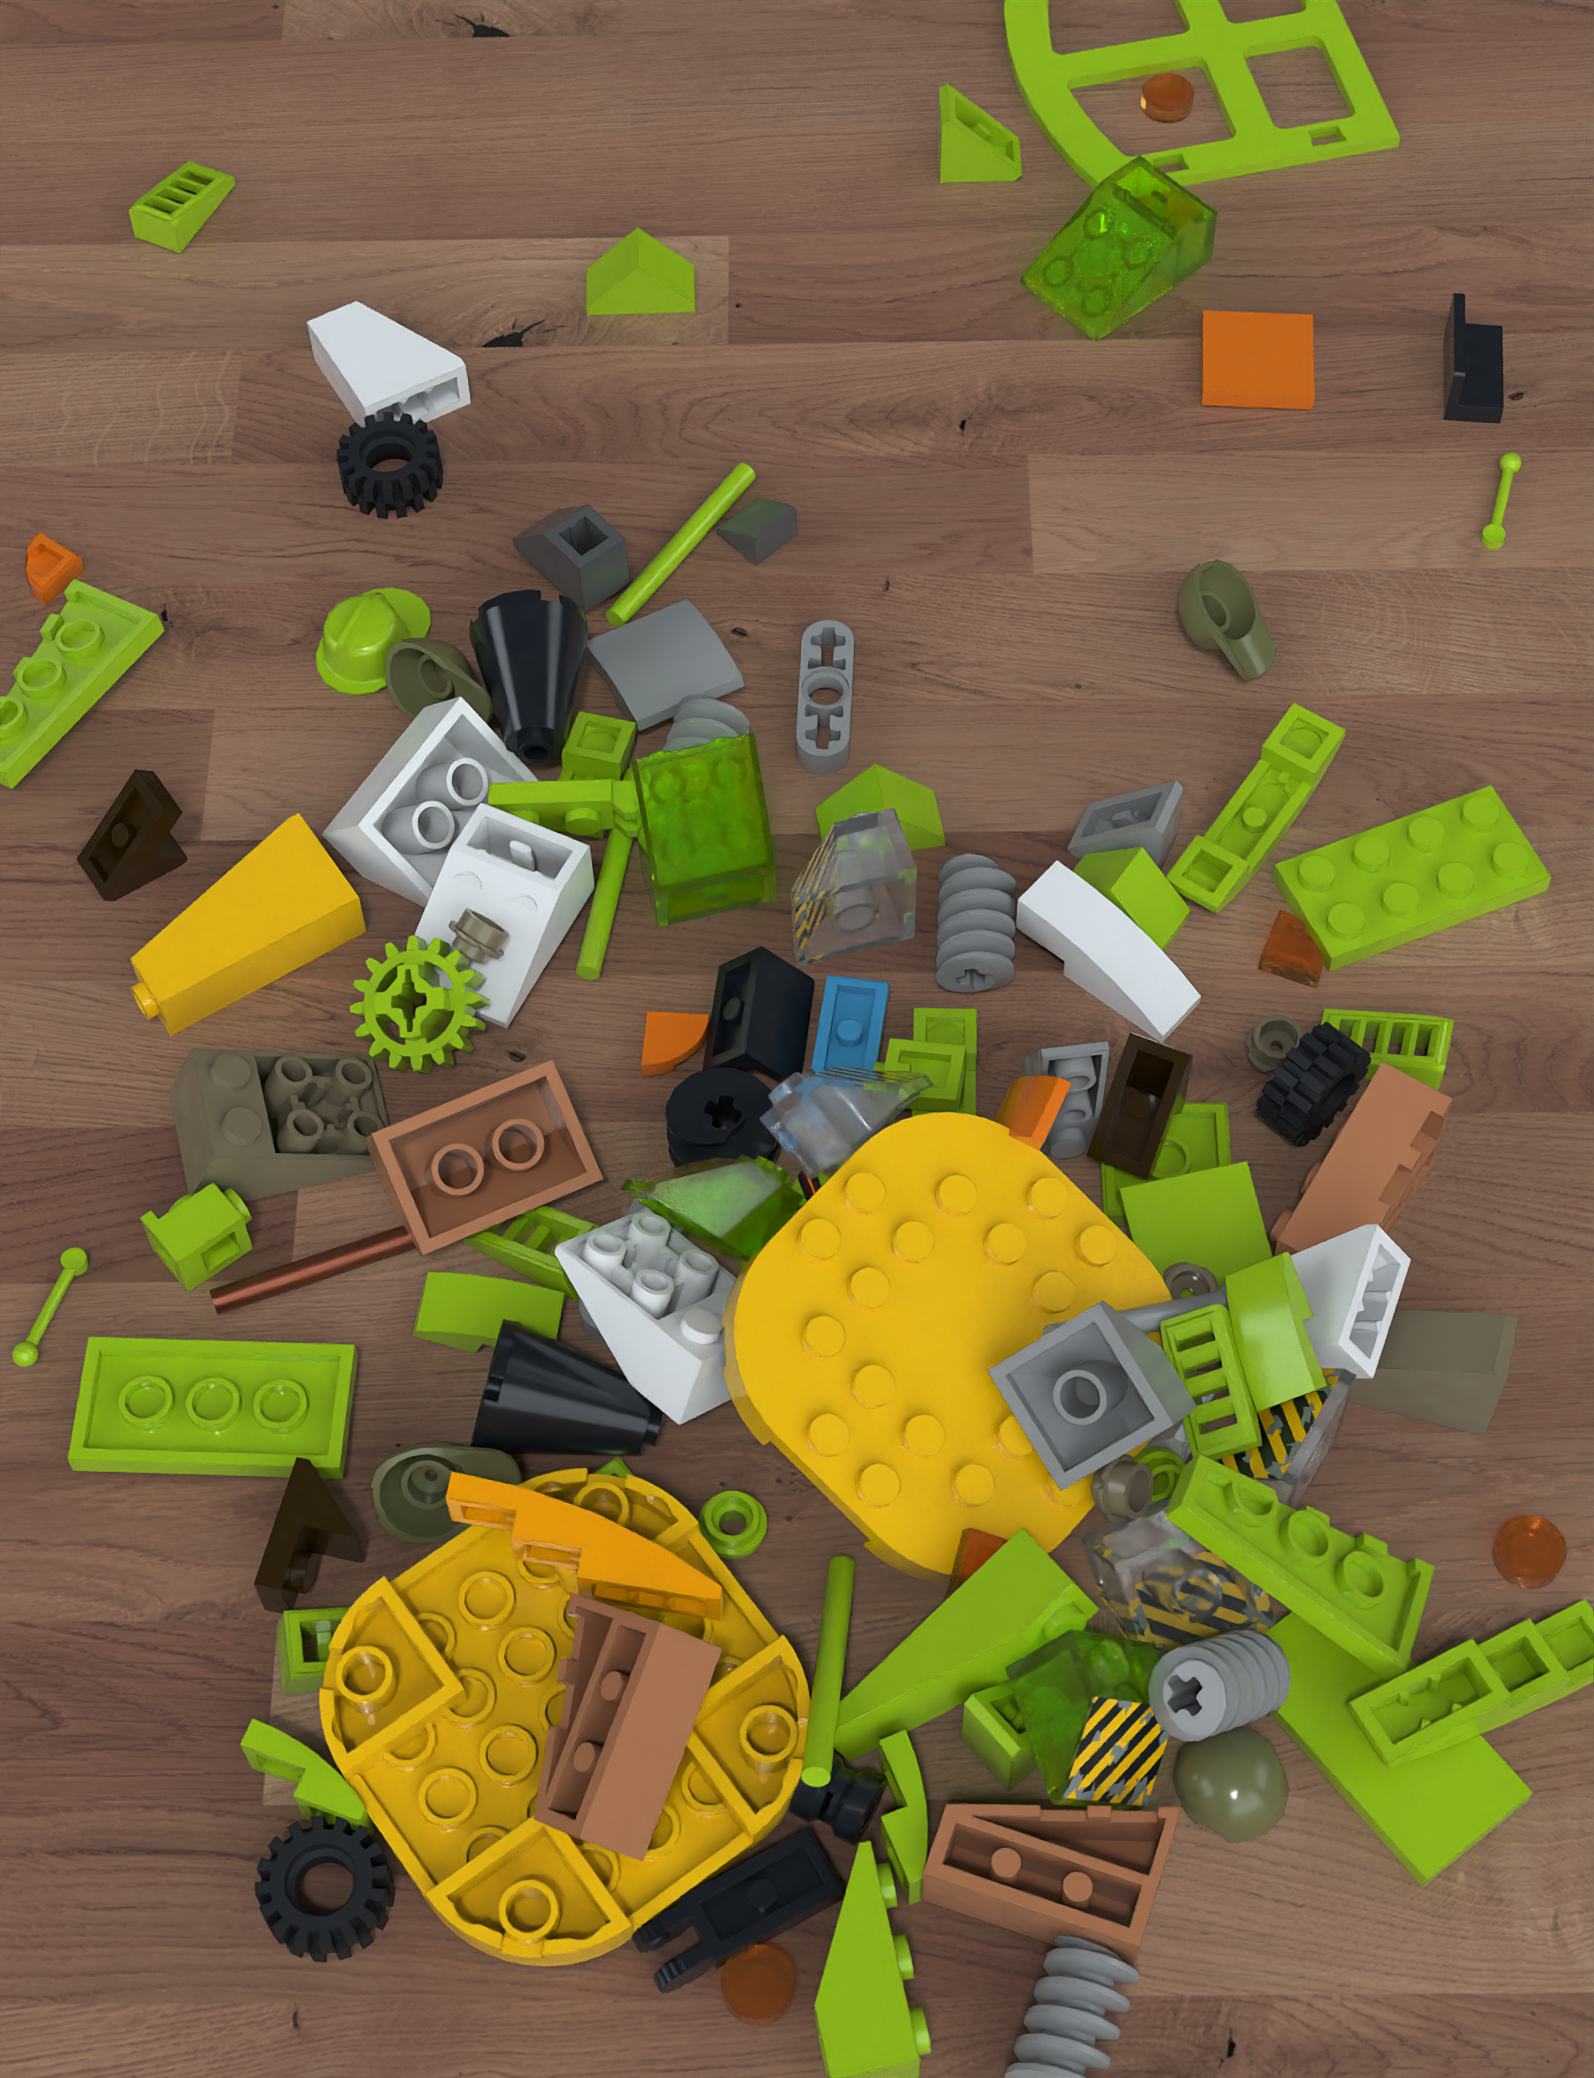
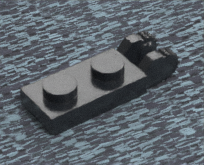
M805 1828L681 1896L680 1904L643 1924L633 1933L632 1939L639 1952L647 1953L648 1951L659 1949L676 1939L692 1925L702 1944L668 1961L654 1974L653 1979L662 1994L665 1992L669 1993L701 1977L712 1966L716 1970L843 1900L845 1890L811 1830Z

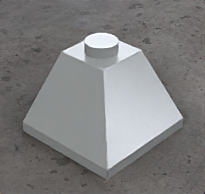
M1104 1300L987 1370L1060 1491L1172 1427L1198 1407L1161 1346Z

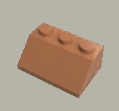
M553 1059L371 1133L365 1139L366 1146L387 1196L421 1256L603 1180Z

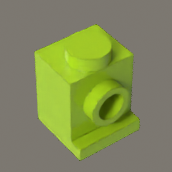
M214 1182L198 1193H190L181 1197L172 1205L169 1212L159 1219L151 1210L140 1217L152 1249L188 1293L253 1249L245 1225L252 1220L249 1210L232 1188L229 1187L221 1192Z

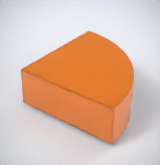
M40 531L34 536L27 547L26 577L32 593L45 606L60 594L73 578L76 579L85 571L82 558Z
M647 1011L641 1060L642 1076L666 1074L674 1070V1065L684 1061L695 1051H699L704 1046L708 1037L710 1015Z

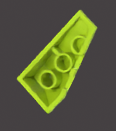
M1021 1528L840 1701L834 1749L851 1762L878 1748L879 1740L905 1729L906 1732H909L965 1703L973 1693L1001 1684L1042 1663L1060 1647L1067 1646L1075 1641L1083 1632L1087 1621L1099 1608L1038 1543Z

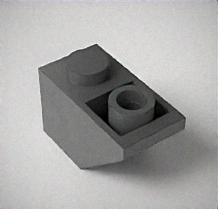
M590 505L558 509L512 539L513 546L564 595L580 606L584 613L630 584L626 539Z

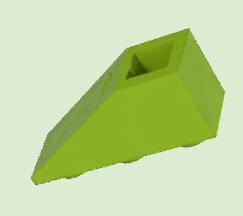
M870 1840L859 1843L815 2001L817 2035L827 2078H919V2055L931 2053L928 2028L922 2007L908 2008L902 1981L914 1979L910 1950L905 1933L892 1936L886 1909L897 1907L893 1876L889 1862L875 1863Z

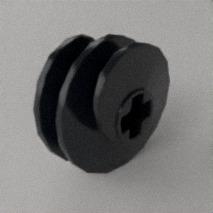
M709 1068L690 1075L674 1088L666 1104L665 1116L667 1120L668 1151L675 1167L711 1158L746 1160V1162L685 1177L701 1187L725 1190L745 1186L764 1175L777 1159L782 1141L781 1111L769 1087L755 1075L735 1068Z

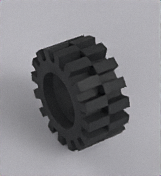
M383 412L384 421L376 422L372 414L364 417L366 427L362 428L355 422L349 427L350 437L342 435L339 440L340 449H337L336 457L344 494H347L348 502L353 507L359 503L360 512L368 516L373 508H376L377 518L387 519L389 510H396L397 519L407 517L406 508L410 506L418 513L425 509L423 498L432 503L437 497L436 488L441 489L443 484V470L436 435L433 430L428 431L427 423L421 419L413 425L412 415L402 413L400 420L395 421L393 412ZM390 459H400L409 462L406 466L394 471L382 472L371 469L374 465Z
M1330 1023L1318 1024L1313 1028L1311 1034L1307 1032L1300 1038L1299 1046L1296 1049L1292 1047L1285 1055L1287 1057L1282 1065L1278 1064L1272 1072L1274 1078L1265 1084L1261 1091L1264 1095L1257 1101L1256 1106L1259 1107L1256 1110L1257 1115L1296 1145H1307L1310 1139L1315 1140L1320 1136L1323 1127L1328 1128L1334 1122V1116L1338 1111L1342 1112L1348 1105L1346 1103L1349 1096L1355 1095L1360 1087L1357 1083L1365 1078L1368 1069L1366 1067L1371 1063V1057H1369L1371 1054Z
M324 1815L311 1816L312 1827L302 1830L299 1821L287 1827L291 1837L285 1842H282L275 1836L269 1843L268 1847L272 1856L269 1860L260 1858L257 1871L261 1877V1882H255V1895L260 1903L259 1909L272 1935L280 1945L285 1943L291 1954L302 1959L304 1952L311 1955L314 1962L327 1963V1954L336 1953L339 1961L352 1957L349 1947L358 1942L363 1950L372 1944L374 1940L371 1932L375 1927L381 1931L385 1928L389 1920L386 1908L387 1906L393 1907L395 1894L391 1887V1883L394 1881L378 1841L376 1843L373 1841L370 1832L366 1828L359 1825L356 1830H352L349 1821L336 1816L335 1824H328ZM324 1863H334L343 1866L352 1875L353 1888L349 1899L341 1908L328 1914H315L307 1911L299 1904L297 1895L299 1883L311 1868Z

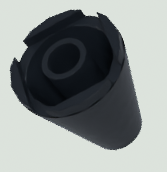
M527 589L503 593L485 601L478 608L479 617L475 622L471 620L469 625L470 642L487 693L491 698L492 708L507 751L513 752L524 762L542 763L561 752L566 744L588 637V623L583 609L568 597L559 595V603L541 600L540 590Z
M503 1319L489 1367L490 1371L485 1390H483L470 1447L491 1448L507 1454L638 1456L642 1444L655 1445L663 1411L633 1388L625 1375L519 1321L514 1322Z

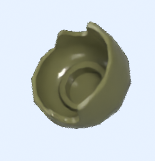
M1244 1726L1235 1727L1215 1736H1209L1201 1741H1190L1178 1753L1173 1774L1176 1795L1181 1800L1182 1808L1194 1824H1201L1214 1830L1228 1843H1242L1267 1835L1285 1814L1289 1792L1285 1771L1273 1745L1257 1732Z

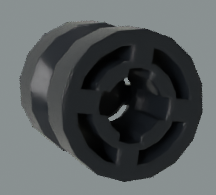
M833 1753L829 1783L822 1787H813L804 1783L800 1778L791 1798L789 1813L806 1822L820 1820L831 1826L835 1837L852 1846H856L878 1809L885 1791L886 1780L868 1770L856 1773L846 1768L842 1757Z

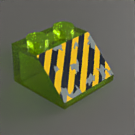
M742 1154L739 1155L737 1160L711 1158L628 1178L620 1189L725 1258L748 1263L754 1254L793 1216L804 1196L787 1186L792 1177L787 1171L761 1156H757L755 1160H752Z
M1070 1629L1005 1668L1052 1804L1086 1808L1087 1806H1111V1810L1140 1811L1147 1807L1169 1738V1734L1157 1722L1149 1702L1148 1685L1152 1670L1162 1658L1160 1653L1156 1651L1153 1643Z

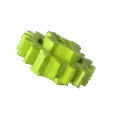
M416 935L409 936L407 951H404L397 944L388 942L385 944L388 958L385 962L382 963L370 957L365 961L368 969L373 973L370 980H354L353 986L365 993L363 1002L350 1005V1012L365 1017L366 1021L354 1031L355 1035L365 1041L375 1040L368 1054L381 1061L389 1057V1067L405 1073L411 1064L414 1072L430 1075L432 1059L438 1065L450 1069L454 1066L452 1050L458 1048L471 1053L474 1049L470 1040L466 1037L469 1030L485 1031L486 1024L474 1016L475 1009L490 1005L489 998L474 993L473 990L485 978L482 973L474 969L465 970L471 958L464 955L458 949L450 953V944L434 937L429 946H427L424 939ZM434 966L439 967L447 974L452 982L453 989L440 986L439 974L434 972ZM424 996H426V1005L417 1007L414 1015L412 1013L413 1005L421 1004ZM392 1021L399 1026V1037L405 1039V1045L401 1044L391 1034L386 1022Z

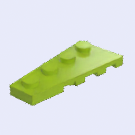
M72 579L64 592L67 603L59 615H49L40 629L43 637L41 644L32 658L23 656L12 673L16 683L7 696H0V784L13 789L165 631L157 614L79 580Z
M1201 1454L1183 1466L1164 1516L1166 1519L1387 1682L1406 1671L1436 1566L1417 1557L1406 1563L1388 1554L1387 1543L1367 1533H1362L1356 1538L1330 1526L1329 1515L1308 1505L1297 1511L1278 1502L1275 1489Z

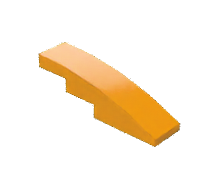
M451 1471L445 1498L451 1521L512 1531L510 1538L516 1560L577 1569L576 1580L580 1596L600 1602L721 1621L723 1610L722 1586L661 1545L592 1511L530 1489Z

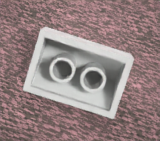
M460 696L426 706L421 710L322 835L362 877L426 908L451 846L480 802L488 805V786H491V783L539 780L513 752L507 751L504 742Z

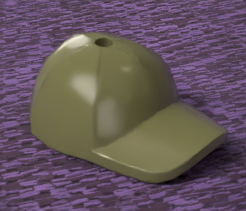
M1216 559L1202 565L1197 564L1183 580L1177 595L1179 616L1186 633L1193 643L1204 650H1222L1245 681H1252L1258 678L1273 664L1276 648L1261 615L1252 588L1242 573L1230 563Z
M407 638L391 645L386 653L388 657L385 681L389 695L398 709L414 720L424 707L461 696L488 725L494 712L491 698L474 681L471 665L459 649L446 642L429 638Z
M439 1440L413 1444L390 1454L373 1474L370 1488L373 1489V1501L377 1512L376 1519L389 1535L403 1542L430 1544L452 1539L473 1524L451 1521L445 1499L451 1471L517 1486L521 1484V1473L517 1463L507 1453L491 1448L455 1446L448 1441ZM427 1470H434L437 1474L430 1475L427 1473Z

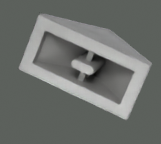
M1175 780L1089 803L1067 850L1074 857L1082 859L1088 853L1143 847L1162 871L1176 840L1183 787Z

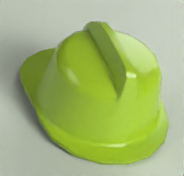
M392 587L372 589L336 604L326 617L323 626V637L316 652L317 671L325 684L339 693L354 696L376 693L387 687L385 678L388 655L386 653L392 644L404 639L426 638L431 627L430 609L419 596L408 590Z

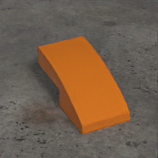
M1045 1075L1017 1078L1009 1085L993 1121L1009 1128V1136L1039 1151L1072 1083L1060 1077Z

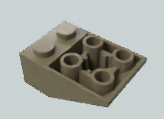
M192 1048L169 1090L188 1194L198 1193L214 1182L221 1192L230 1187L238 1194L242 1201H252L377 1171L366 1146L365 1139L371 1133L388 1127L389 1123L374 1058L371 1055Z

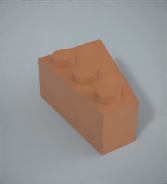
M1382 1061L1355 1109L1345 1117L1334 1137L1333 1146L1325 1160L1318 1159L1307 1175L1301 1189L1303 1197L1295 1211L1289 1207L1285 1208L1275 1223L1269 1236V1242L1276 1245L1274 1256L1289 1252L1291 1256L1365 1224H1377L1388 1235L1434 1163L1453 1098Z
M571 1593L567 1615L576 1618L577 1625L571 1659L564 1658L559 1661L556 1682L567 1686L560 1727L553 1726L548 1729L534 1820L581 1840L643 1861L679 1762L684 1755L685 1746L705 1693L709 1688L722 1648L661 1622Z
M946 1804L923 1872L922 1900L1055 1946L1057 1945L1053 1938L1057 1936L1081 1938L1113 1951L1124 1962L1134 1968L1172 1844L1181 1807H1158L1157 1811H1111V1806H1087V1810H1040V1805Z

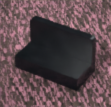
M1453 293L1444 334V420L1500 424L1504 410L1503 326L1466 324L1465 294Z
M763 946L720 965L702 1071L709 1068H735L747 1072L756 1068L787 1088L799 1084L802 1076L815 986L813 978Z

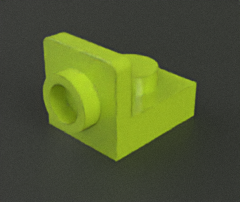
M890 1038L885 1062L876 1061L873 1070L925 1075L904 1084L871 1081V1099L881 1101L883 1123H896L900 1108L958 1113L967 1064L966 1046Z

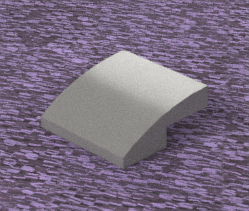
M688 599L586 642L585 652L588 662L611 686L616 707L629 721L636 722V729L638 731L674 717L681 706V700L688 695L702 694L716 699L745 686L743 677L727 649L706 619Z

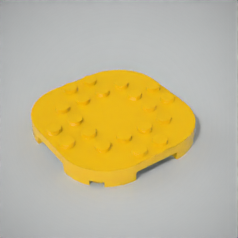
M955 1112L928 1113L898 1121L872 1136L845 1160L843 1165L744 1266L728 1296L721 1329H725L724 1346L727 1365L722 1368L731 1399L750 1432L763 1446L771 1441L868 1538L863 1545L876 1557L907 1575L939 1584L944 1581L964 1583L1021 1528L1048 1554L1071 1533L1095 1505L1092 1497V1482L1096 1471L1060 1491L987 1370L1040 1339L1045 1325L1071 1320L1102 1300L1116 1311L1173 1300L1161 1275L1145 1254L1040 1150L1038 1151L1009 1136L1010 1129L1000 1123L975 1115ZM1161 1331L1145 1333L1161 1346L1164 1351ZM1153 1438L1125 1454L1134 1458Z
M587 1468L547 1473L517 1486L592 1511L661 1545L721 1585L723 1592L721 1621L601 1602L661 1622L722 1648L709 1688L705 1693L685 1746L684 1755L679 1762L643 1861L581 1840L534 1820L548 1729L553 1726L560 1727L567 1687L556 1682L559 1661L564 1658L571 1659L577 1619L567 1615L570 1594L579 1595L576 1580L577 1569L516 1560L510 1538L512 1531L472 1525L391 1582H388L386 1577L383 1576L370 1586L355 1601L337 1627L328 1647L330 1654L324 1672L322 1688H319L321 1724L327 1745L339 1772L362 1801L371 1821L429 1906L449 1929L471 1946L504 1961L530 1966H563L580 1963L602 1956L631 1940L633 1933L643 1924L681 1903V1896L709 1882L762 1842L777 1827L788 1812L791 1798L801 1778L811 1702L808 1683L794 1649L784 1634L780 1637L706 1541L700 1533L699 1522L689 1510L673 1496L641 1478L627 1474L626 1479L610 1475L588 1474Z

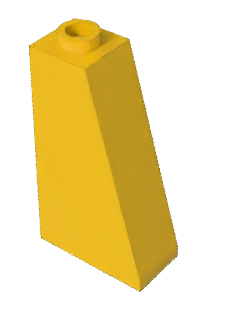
M297 813L282 823L130 958L138 980L137 984L130 987L131 993L145 1018L150 1020L158 1016L169 1035L172 1036L367 932L360 899L300 813Z

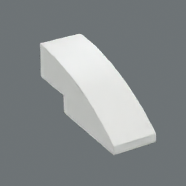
M1056 861L1018 899L1016 928L1064 961V976L1159 1042L1163 1043L1200 1003L1201 995L1153 940L1117 906L1059 861Z

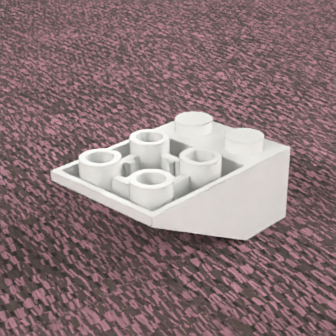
M480 802L451 846L415 932L416 936L426 941L427 946H429L434 937L449 943L451 953L456 950L452 942L457 935L450 930L449 923L450 921L458 922L465 909L469 908L494 921L509 933L501 948L504 952L503 956L500 958L489 956L484 964L470 959L468 966L465 968V970L474 969L482 973L485 978L473 990L474 993L489 998L490 1005L475 1009V1016L506 1029L508 1028L595 888L590 846ZM434 966V972L439 974L440 986L453 989L454 987L447 974L439 967Z
M647 1207L556 1246L554 1253L633 1388L678 1425L731 1400L722 1369L727 1364L724 1346L725 1329H721L728 1296L737 1278L718 1264L713 1256L699 1249L671 1227L666 1219L653 1213Z

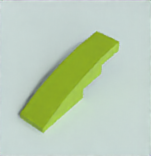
M1583 1599L1536 1625L1528 1618L1479 1645L1471 1638L1349 1702L1348 1709L1387 1769L1471 1739L1551 1704L1594 1682V1610L1587 1600Z

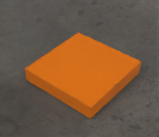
M1203 310L1201 321V406L1313 410L1315 399L1313 314Z

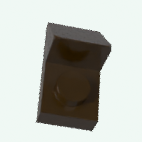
M139 769L133 771L76 859L104 901H116L182 866L187 861V856L170 833L183 812L154 771Z
M1133 1032L1129 1033L1086 1156L1147 1179L1152 1177L1173 1116L1182 1113L1193 1054Z
M296 1457L254 1582L264 1610L280 1614L294 1609L298 1593L307 1594L310 1590L316 1571V1554L359 1563L364 1561L354 1531L310 1460Z

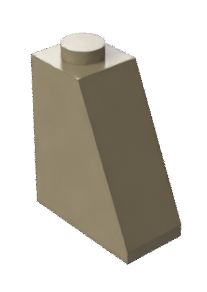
M1395 1309L1373 1379L1338 1378L1329 1397L1485 1436L1508 1378L1520 1317L1499 1313Z

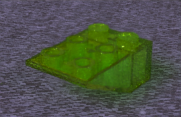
M1139 155L1099 183L1022 274L1020 283L1097 342L1212 260L1218 212Z
M754 733L737 737H720L706 744L674 751H658L647 757L630 760L640 866L658 927L777 900L776 865Z

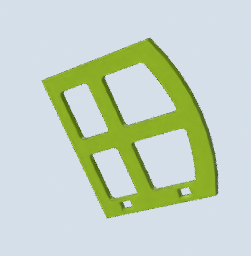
M1004 0V31L1007 54L1017 87L1031 116L1051 146L1071 169L1105 200L1399 147L1400 135L1336 0H1298L1303 10L1302 12L1243 23L1228 21L1219 0H1174L1187 32L1068 54H1058L1052 49L1048 19L1049 0ZM1309 46L1317 47L1322 51L1351 113V117L1286 129L1278 128L1271 120L1245 58ZM1191 67L1201 68L1207 76L1233 137L1226 140L1138 156H1126L1096 127L1070 90ZM1336 135L1339 140L1338 142L1313 146L1311 143L1312 139ZM1179 163L1183 169L1155 174V168Z

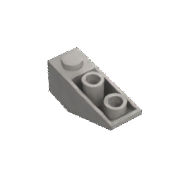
M1108 1041L1040 1049L1023 1059L1022 1077L1032 1075L1054 1076L1072 1083L1040 1149L1045 1156L1052 1155L1055 1158L1068 1159L1079 1156L1089 1150L1102 1112L1110 1050Z

